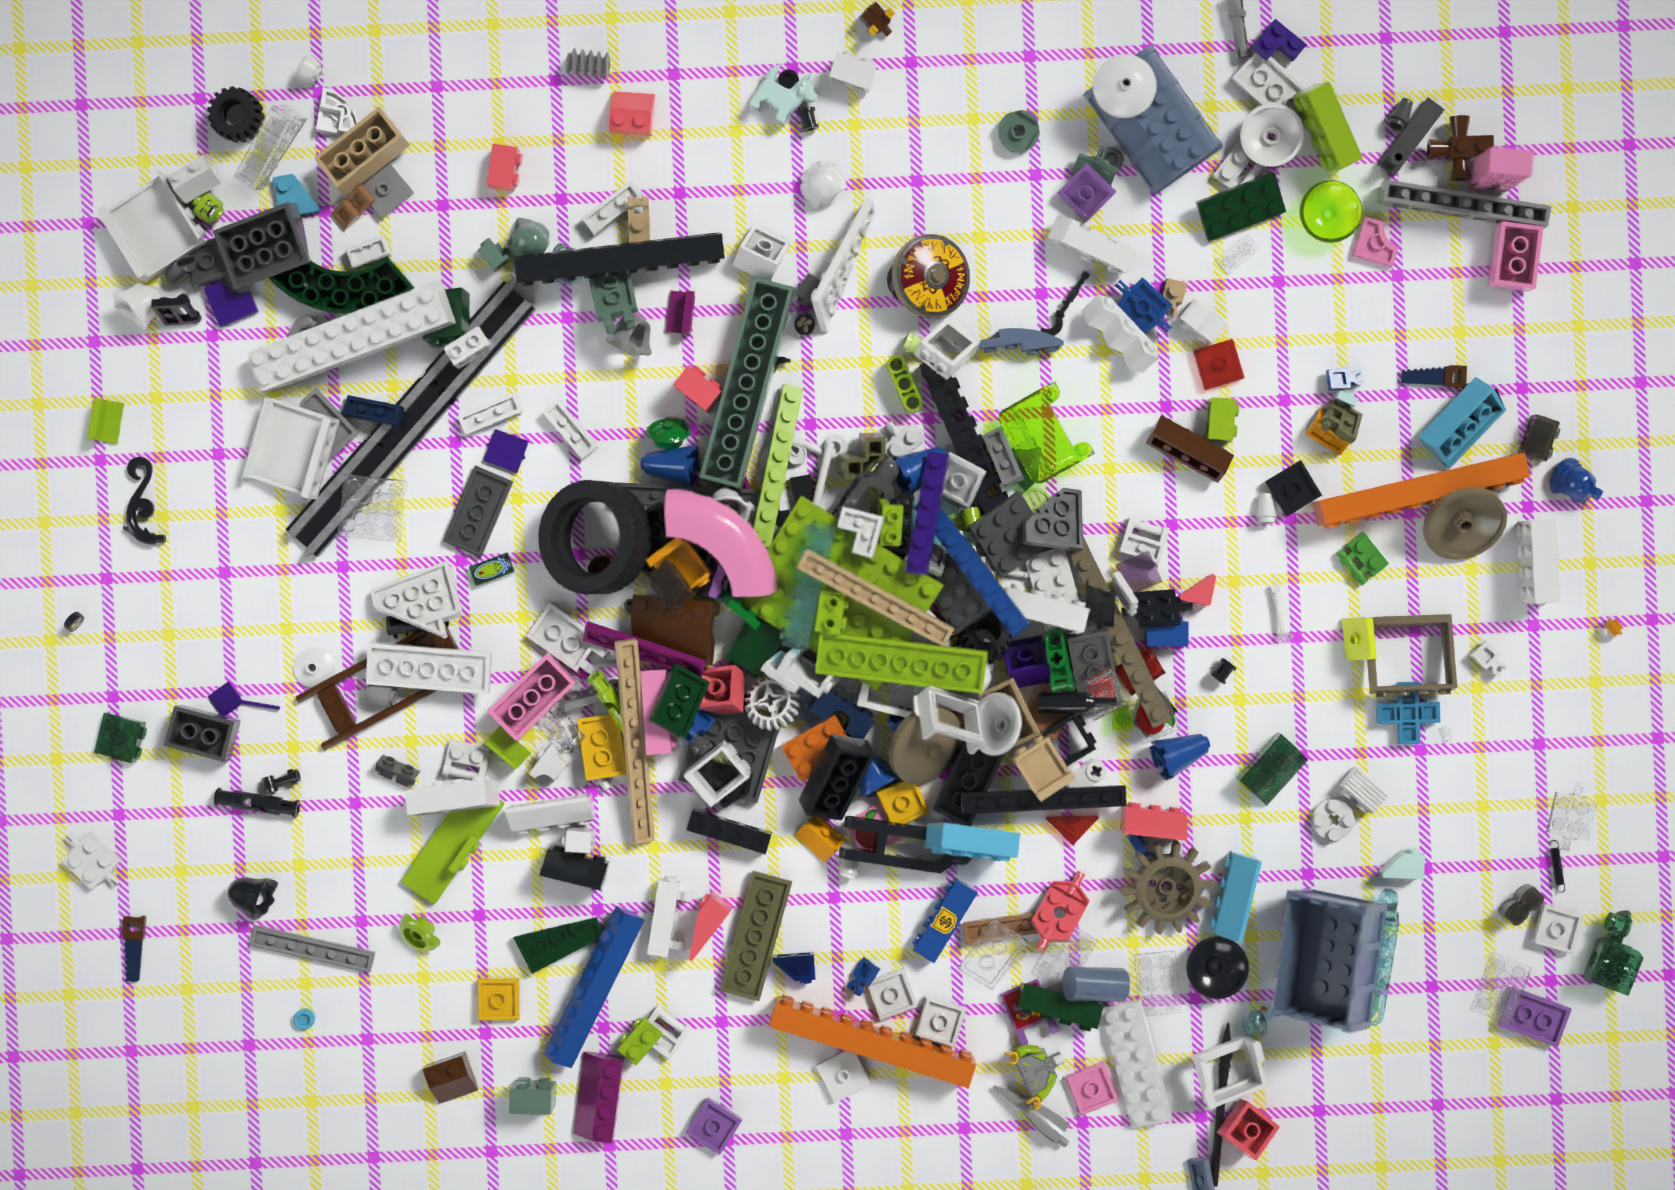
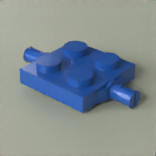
M1143 277L1130 288L1121 279L1115 284V287L1123 293L1117 305L1145 335L1151 328L1157 325L1165 333L1168 330L1163 325L1169 330L1172 328L1163 318L1173 305Z

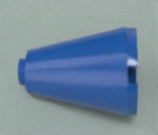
M690 445L671 450L646 453L641 458V469L644 470L645 474L687 487H694L698 481V477H695V472L700 470L699 451L695 449L696 446Z
M935 447L892 458L899 466V474L895 479L901 490H909L913 494L918 491L922 486L928 452L948 454L947 451L940 447Z
M1202 734L1160 739L1151 742L1153 745L1150 746V753L1155 767L1160 766L1162 770L1159 773L1161 777L1165 780H1170L1207 754L1210 742Z

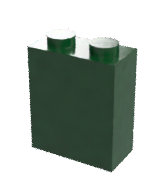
M462 287L445 289L456 324L423 335L422 339L430 344V346L442 347L443 344L452 343L470 331V294Z
M758 617L756 619L761 623L760 626L755 630L745 622L726 655V658L729 659V664L736 665L738 668L740 666L747 669L746 673L755 679L758 676L763 677L762 666L776 654L786 636V633Z

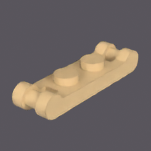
M642 196V199L628 197L629 243L650 240L649 196ZM635 207H642L643 213H635ZM646 268L637 269V270H644V272H651V271H646Z

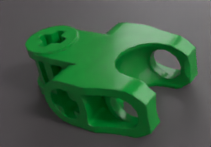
M1059 628L1047 630L1045 644L1047 661L1050 666L1052 692L1055 694L1058 691H1074L1075 685L1066 635ZM1061 638L1060 643L1054 645L1055 639Z

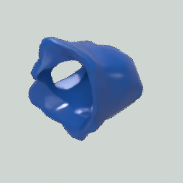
M876 754L860 784L859 795L861 798L873 797L877 795L875 791L899 781V777Z

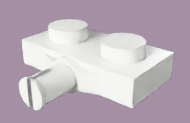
M890 421L889 424L885 425L892 434L890 440L886 443L885 454L889 459L905 455L924 441L926 437L914 422L906 428L898 430L894 423Z

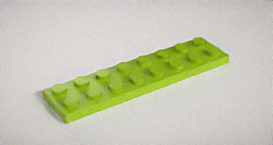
M820 632L815 673L923 687L932 686L940 689L983 694L988 651L843 633L837 635Z

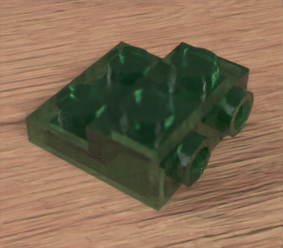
M104 712L94 753L128 763L136 762L142 754L140 745L147 734L146 722Z

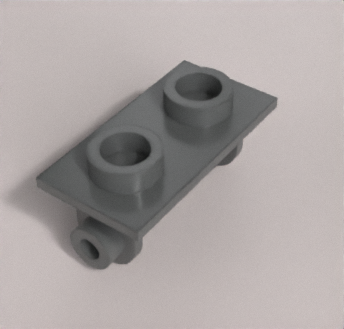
M382 755L375 764V771L378 772L377 775L392 780L393 776L397 775L395 782L407 788L415 785V779L420 773L413 766L396 761L390 756Z

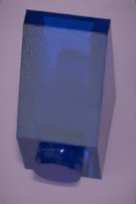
M814 952L773 955V963L794 981H799L800 984L812 983V980H816Z

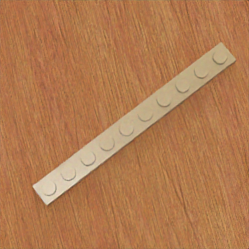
M633 638L616 641L615 650L632 841L634 844L655 841L648 756L646 755L638 641Z

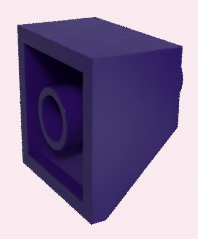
M1042 636L1011 641L1006 654L1003 656L1008 679L1013 678L1018 688L1050 682V666L1047 661Z

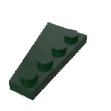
M596 916L516 935L513 938L533 974L597 941L604 930Z

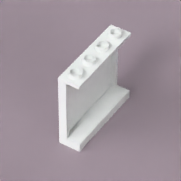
M160 170L156 171L158 177L109 209L102 206L96 210L133 272L144 283L168 269L182 255H189L207 243L204 235H206L204 229L200 224L196 225L193 220L195 218L194 213L189 207H185L184 201L173 190L167 177L169 174H163Z
M265 397L260 407L259 420L255 424V434L253 441L249 445V455L243 466L244 472L242 477L252 478L300 494L301 497L307 499H317L340 420L275 398Z

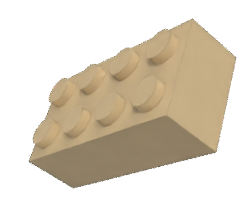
M378 106L315 156L314 159L335 187L346 197L357 186L361 185L408 148L410 144L387 114Z

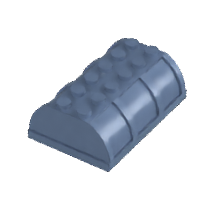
M1151 45L1134 55L1144 60L1151 67L1156 78L1155 97L1143 113L1131 118H1117L1101 109L1094 97L1093 87L1083 95L1155 196L1222 149L1223 144L1206 123L1201 112L1184 92L1177 78L1160 58L1155 47ZM1124 80L1123 85L1128 87L1130 86V82L1128 80Z

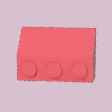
M1128 802L1127 806H1122L1120 830L1124 834L1187 841V813L1182 812V808L1169 807V810L1161 809V805L1149 804V808L1140 807L1141 803Z

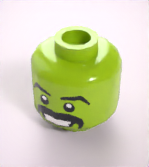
M205 193L203 196L200 195L192 203L195 206L193 210L194 215L207 224L216 223L225 211L223 209V202L211 193Z

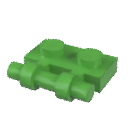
M1361 532L1346 544L1350 549L1348 554L1343 549L1336 552V555L1340 558L1339 562L1348 568L1352 573L1351 577L1357 580L1361 586L1368 582L1363 575L1365 572L1374 577L1389 565L1388 561L1364 532ZM1354 557L1362 564L1359 569L1352 561Z

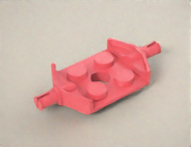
M1077 871L1072 881L1052 882L1031 920L1032 925L1041 936L1035 948L1037 951L1040 949L1039 952L1043 953L1050 942L1066 943L1069 941L1090 902L1080 887V883L1085 876L1083 872L1079 879L1081 871ZM1062 909L1065 912V917L1057 918L1054 915V910Z

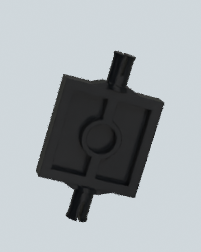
M1175 589L1133 592L1139 601L1137 604L1138 609H1136L1137 614L1134 615L1138 621L1139 629L1180 626V612L1193 611L1192 602L1179 603L1176 598ZM1121 608L1122 617L1130 616L1125 608Z

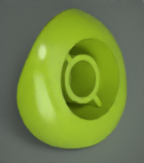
M409 914L402 916L400 932L403 939L411 947L419 951H432L440 946L439 938L433 935L435 931L433 923H429L425 917H419L414 920Z

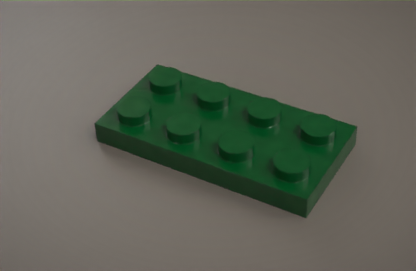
M1274 172L1195 202L1206 239L1209 242L1286 212Z

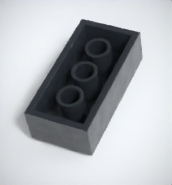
M835 734L830 735L798 799L807 816L843 820L875 757V753L867 740Z
M963 740L933 803L932 810L963 825L971 826L976 814L960 813V792L988 791L1005 753L994 756L985 754L978 749L973 755H970L967 751L966 741Z

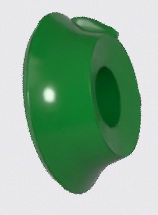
M666 417L650 424L646 432L653 439L657 447L671 450L683 444L684 439L690 435V428L685 424V419Z

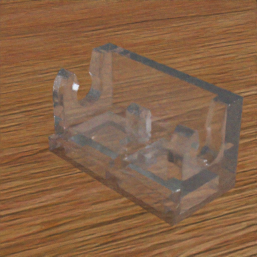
M556 708L553 712L551 710L547 711L541 720L536 723L539 730L560 754L573 753L585 738V735L561 708Z

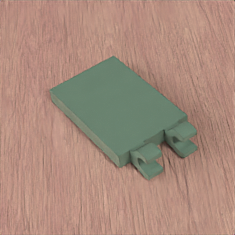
M617 271V275L605 276L604 273L596 274V278H590L589 282L596 318L598 322H604L607 335L615 333L612 319L624 316L627 329L636 328L633 314L638 313L631 274H625V271Z

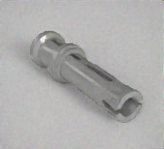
M1227 0L1230 11L1228 18L1232 20L1236 57L1237 59L1249 57L1244 19L1247 13L1243 7V0Z

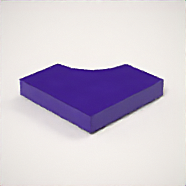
M224 281L204 288L215 318L221 328L259 312L251 292H234L228 288Z

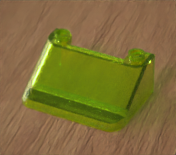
M1056 381L1045 385L1003 409L999 414V422L1031 480L1035 483H1043L1095 454L1092 446L1087 442H1079L1074 446L1072 445L1050 406L1060 396V389Z

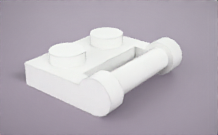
M1238 142L1212 177L1230 189L1237 186L1233 182L1249 162L1253 163L1254 166L1240 184L1255 179L1266 166L1252 161Z
M1129 516L1119 552L1159 564L1170 528L1154 526ZM1133 528L1159 535V542L1132 534Z
M451 739L442 776H455L470 780L471 777H485L491 749L486 746ZM457 762L480 767L479 773L452 768V763Z
M658 1004L648 1020L661 1030L663 1035L653 1048L670 1060L692 1028L681 1024L663 1011V1007ZM659 1017L680 1032L679 1037H675L655 1022L656 1018Z

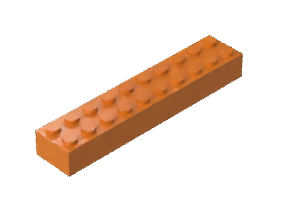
M1524 452L1312 502L1317 526H1324V529L1341 526L1340 522L1344 521V524L1360 522L1363 516L1365 519L1381 517V512H1384L1385 515L1402 512L1401 507H1405V510L1423 507L1422 502H1425V505L1435 504L1445 495L1463 488L1478 487L1495 490L1503 488V483L1506 486L1524 483V478L1530 477Z
M788 995L777 996L770 1018V1028L968 1089L970 1087L976 1068V1061L972 1053L967 1050L960 1049V1052L952 1050V1047L944 1044L939 1046L933 1044L931 1040L913 1038L911 1033L901 1031V1033L892 1031L893 1028L886 1025H881V1027L874 1026L872 1021L866 1019L858 1021L847 1013L839 1015L833 1013L834 1010L827 1007H822L821 1009L813 1007L814 1004L808 1001L800 1003L794 1001V998Z

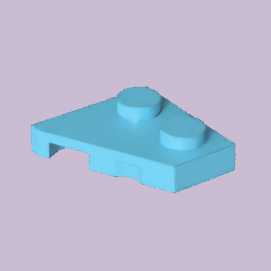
M293 173L272 177L278 205L286 202L296 203L301 216L321 212L319 205H317Z

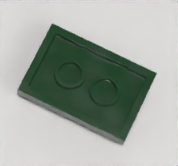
M673 664L648 721L682 739H686L710 682L678 664Z

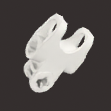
M1091 759L1082 765H1079L1076 761L1067 766L1076 778L1067 785L1069 787L1092 786L1105 778L1107 774L1106 766L1098 759ZM1093 766L1100 767L1097 775L1094 772L1090 773L1093 771Z

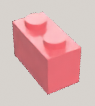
M492 144L486 183L489 188L514 192V187H518L519 174H517V168L521 166L523 157L518 147Z

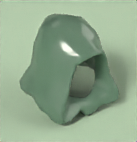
M519 217L515 223V230L504 245V249L512 257L544 253L550 244L549 231L539 222Z

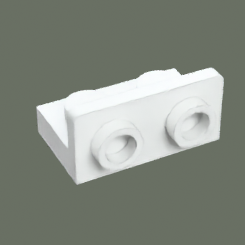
M476 327L445 346L444 350L453 365L460 369L494 348V346L484 335L481 328Z

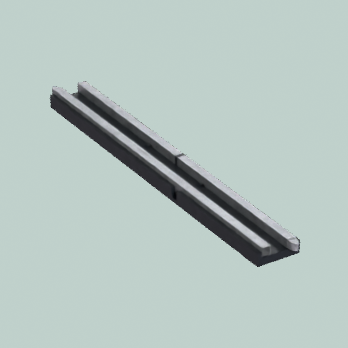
M515 279L510 280L508 283L503 281L470 319V331L480 327L494 348L460 369L453 365L447 353L443 350L425 370V374L421 378L419 377L395 404L405 408L399 427L378 423L371 431L369 438L363 440L320 489L318 498L312 499L285 529L293 538L298 539L307 547L303 554L304 558H310L312 555L320 557L536 311L529 302L514 290L517 284Z

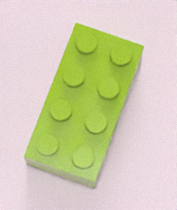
M1330 81L1314 84L1293 95L1295 99L1294 106L1303 117V126L1309 131L1312 137L1311 144L1320 155L1319 162L1326 171L1342 170L1363 159Z

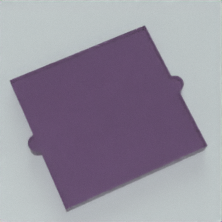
M1149 551L1115 565L1132 592H1139L1163 582L1157 569L1158 565L1154 563Z

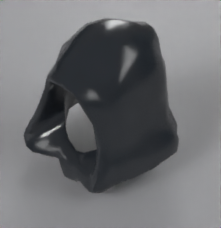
M237 878L228 886L227 897L231 904L245 912L249 919L256 920L265 915L269 907L275 902L273 893L278 886V882L271 878ZM264 889L266 899L261 904L256 905L258 897Z

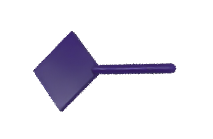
M229 681L208 696L218 712L223 716L228 715L241 704L280 710V706L242 700Z

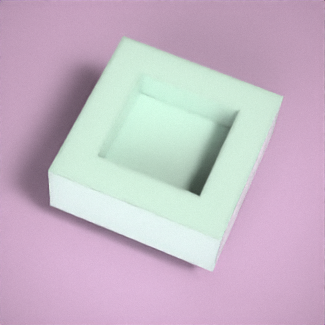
M1343 389V391H1337L1332 400L1353 408L1356 407L1359 399L1354 397L1355 393Z

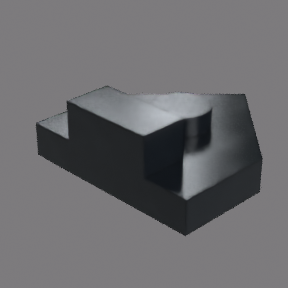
M713 763L708 784L717 792L739 775L740 771L733 765L724 764L722 766ZM750 773L747 780L719 801L723 809L749 794L753 773Z

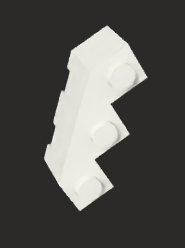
M1060 215L1057 216L1047 237L1054 242L1056 248L1075 250L1081 254V259L1090 263L1092 260L1101 262L1108 267L1107 271L1116 275L1119 272L1128 274L1138 252L1120 240L1114 241L1108 238L1107 234L1093 228L1089 229L1080 225V222Z
M1098 294L1082 309L1087 325L1102 331L1107 346L1122 352L1128 368L1143 374L1159 359L1155 344L1110 297L1106 298Z

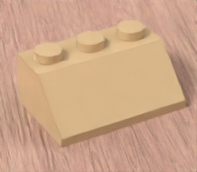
M1013 678L985 689L982 696L978 697L979 701H981L985 696L998 692L1007 694L1015 700L1021 714V730L1014 746L1040 735Z

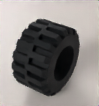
M229 86V90L222 88V93L216 92L214 94L216 98L209 101L212 104L211 107H207V112L210 113V115H207L208 121L211 122L210 126L216 133L228 141L231 140L235 143L241 141L244 143L247 142V138L250 140L254 139L253 134H259L261 132L258 129L259 126L263 127L264 125L262 119L265 118V114L262 112L264 109L259 103L260 101L241 87L237 89L234 86ZM243 104L246 109L243 121L237 125H228L226 120L228 110L234 105Z
M991 610L958 635V644L961 645L960 648L988 651L987 661L989 664H992L995 660L999 661L1006 654L1013 636L994 611ZM978 629L988 630L994 635L996 641L984 642L977 637L975 631Z

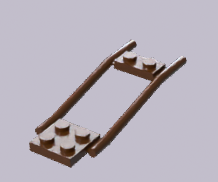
M445 627L447 638L436 634L428 636L427 631L421 629L394 643L459 649L448 627ZM366 658L296 696V700L298 703H301L316 694L318 695L317 697L335 731L338 732L334 737L321 743L323 750H327L438 690L422 689L356 724L353 714L338 686L335 684L367 667Z

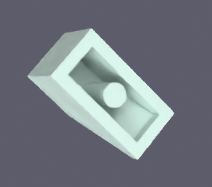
M1406 848V852L1399 851L1378 871V876L1382 878L1424 879L1425 854L1419 852V849Z

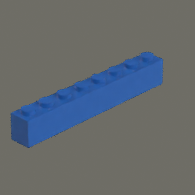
M616 906L611 913L609 921L601 933L595 949L591 953V958L583 970L582 976L574 988L558 1024L555 1026L550 1041L545 1047L543 1054L552 1063L568 1068L573 1067L645 921L636 912Z

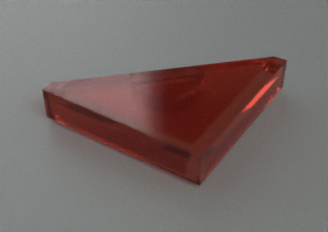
M1097 815L1047 816L1045 819L1074 845L1099 817Z

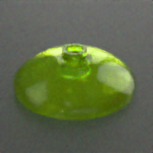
M1326 180L1315 184L1304 194L1299 207V217L1304 230L1312 238L1324 243H1337L1347 239L1357 230L1362 219V204L1357 193L1349 185L1336 180ZM1326 210L1330 211V217L1325 216L1324 212Z

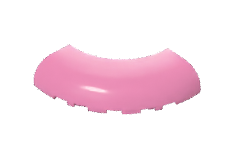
M667 490L665 497L666 537L686 539L708 550L726 571L732 587L733 597L764 596L775 593L778 590L774 565L771 562L766 546L763 545L754 528L749 523H746L736 511L727 505L713 500L709 496L705 497L686 490Z

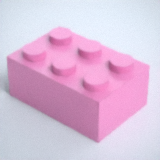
M1504 221L1495 225L1487 287L1527 292L1536 289L1544 226Z

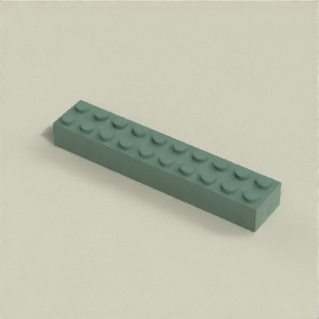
M753 277L699 478L702 481L721 486H730L733 489L742 491L795 294L794 287Z

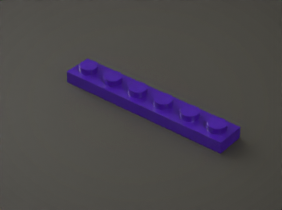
M928 452L906 565V573L928 575L949 463V454Z

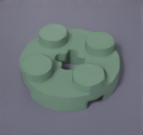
M1024 110L1006 114L998 128V138L1007 150L1015 153H1024L1033 148L1040 135L1037 119L1034 115ZM1021 126L1023 127L1022 132L1025 134L1017 137L1013 129H1018Z

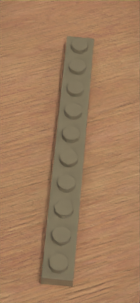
M1083 536V549L1081 551L1067 550L1085 589L1088 585L1110 591ZM1115 602L1114 627L1102 625L1108 629L1110 641L1152 728H1155L1172 720Z

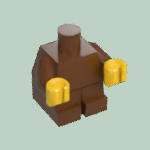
M875 1L858 18L868 27L867 32L872 36L882 31L887 37L892 32L887 25L891 22L890 20L895 15V12L891 8L884 11Z

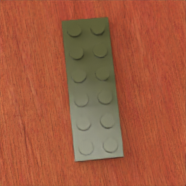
M755 870L752 871L720 991L760 1001L793 881Z

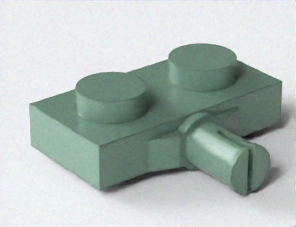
M1100 146L1096 157L1079 153L1071 174L1075 175L1087 162L1103 179L1112 185L1118 168L1109 165L1104 160L1108 149L1105 147L1103 150V146Z

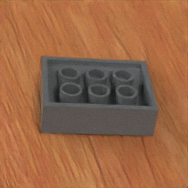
M286 202L213 230L234 290L310 263L304 224L296 203Z

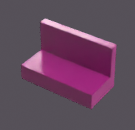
M671 290L666 332L691 335L696 297L695 291L686 290V292Z

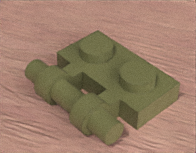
M1330 400L1325 406V415L1321 420L1322 430L1329 431L1330 427L1335 429L1334 435L1338 436L1341 440L1353 444L1357 438L1363 414L1346 404L1341 408L1337 406L1335 400Z

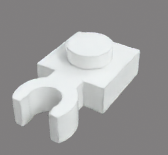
M1486 640L1470 654L1484 670L1491 667V673L1495 677L1501 676L1497 672L1499 666H1502L1504 670L1508 669L1506 663L1497 660L1501 655Z

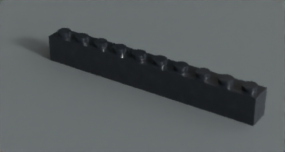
M721 232L513 256L516 282L521 283V286L534 285V281H542V284L554 283V279L563 278V281L576 280L575 276L583 275L584 279L596 278V274L604 273L605 276L617 275V271H625V274L637 273V269L646 268V271H656L658 266H666L667 269L679 268V264L687 263V266L700 265V261L715 264L720 263V259H725Z

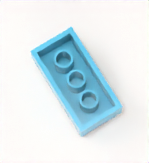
M927 823L925 848L932 849V853L951 854L952 856L959 857L967 856L974 859L1010 862V858H1018L1020 833L950 823Z

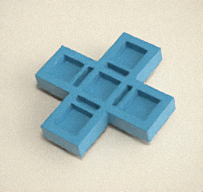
M1396 682V686L1419 685V682ZM1417 692L1403 697L1397 696L1396 693L1397 703H1376V724H1397L1399 745L1420 744V723H1441L1440 702H1419Z

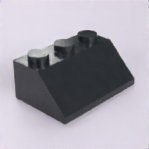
M554 845L547 849L539 876L601 890L605 885L610 861H607L606 857L594 854V857L587 856L586 853L565 852L564 846Z

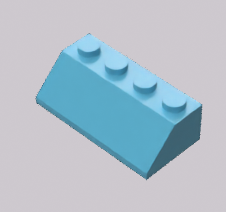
M1475 377L1437 415L1434 421L1422 431L1418 438L1435 458L1447 469H1450L1506 411V408L1494 388ZM1496 406L1500 408V410L1492 412V408ZM1474 416V417H1476L1477 419H1476V420H1472L1470 417Z
M1231 851L1230 856H1226L1224 867L1227 869L1225 876L1222 875L1219 887L1222 889L1220 896L1217 895L1214 905L1217 910L1215 916L1212 915L1210 920V928H1212L1211 931L1214 934L1239 943L1243 942L1262 861L1256 857Z

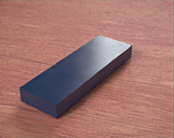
M347 395L342 415L399 427L405 408L400 405Z

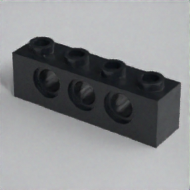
M695 808L691 812L686 828L687 831L765 855L772 835L771 831Z

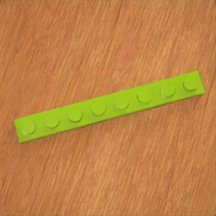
M783 384L781 387L753 522L754 530L767 549L772 544L803 394V388Z

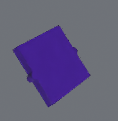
M495 429L490 443H487L488 449L483 461L518 473L522 460L526 458L524 455L529 441Z

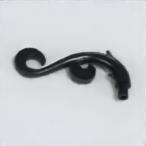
M141 456L134 457L127 465V473L131 478L140 480L141 477L137 475L136 469L142 465L146 468V476L130 498L126 511L127 527H123V530L144 544L156 545V543H165V534L156 535V533H150L146 527L142 530L137 523L136 511L139 506L142 507V511L137 514L142 518H150L154 514L155 507L151 500L141 498L152 477L153 465L147 458Z

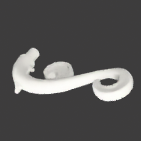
M832 434L825 441L824 447L826 442H835L840 447L837 453L832 454L831 459L837 460L838 454L847 453L848 442L840 434ZM793 438L792 447H797L799 452L795 454L793 449H791L789 462L794 465L803 463L807 458V450L823 457L824 450L804 439ZM769 446L763 453L761 469H765Z

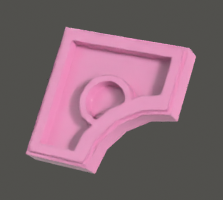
M1363 216L1352 257L1389 268L1393 267L1398 247L1391 244L1386 238L1384 232L1385 221Z

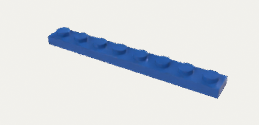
M940 507L935 536L1010 634L1016 637L1030 626L1031 623Z

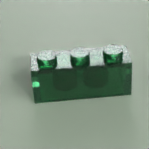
M1276 733L1236 779L1262 803L1268 806L1308 759L1282 734Z

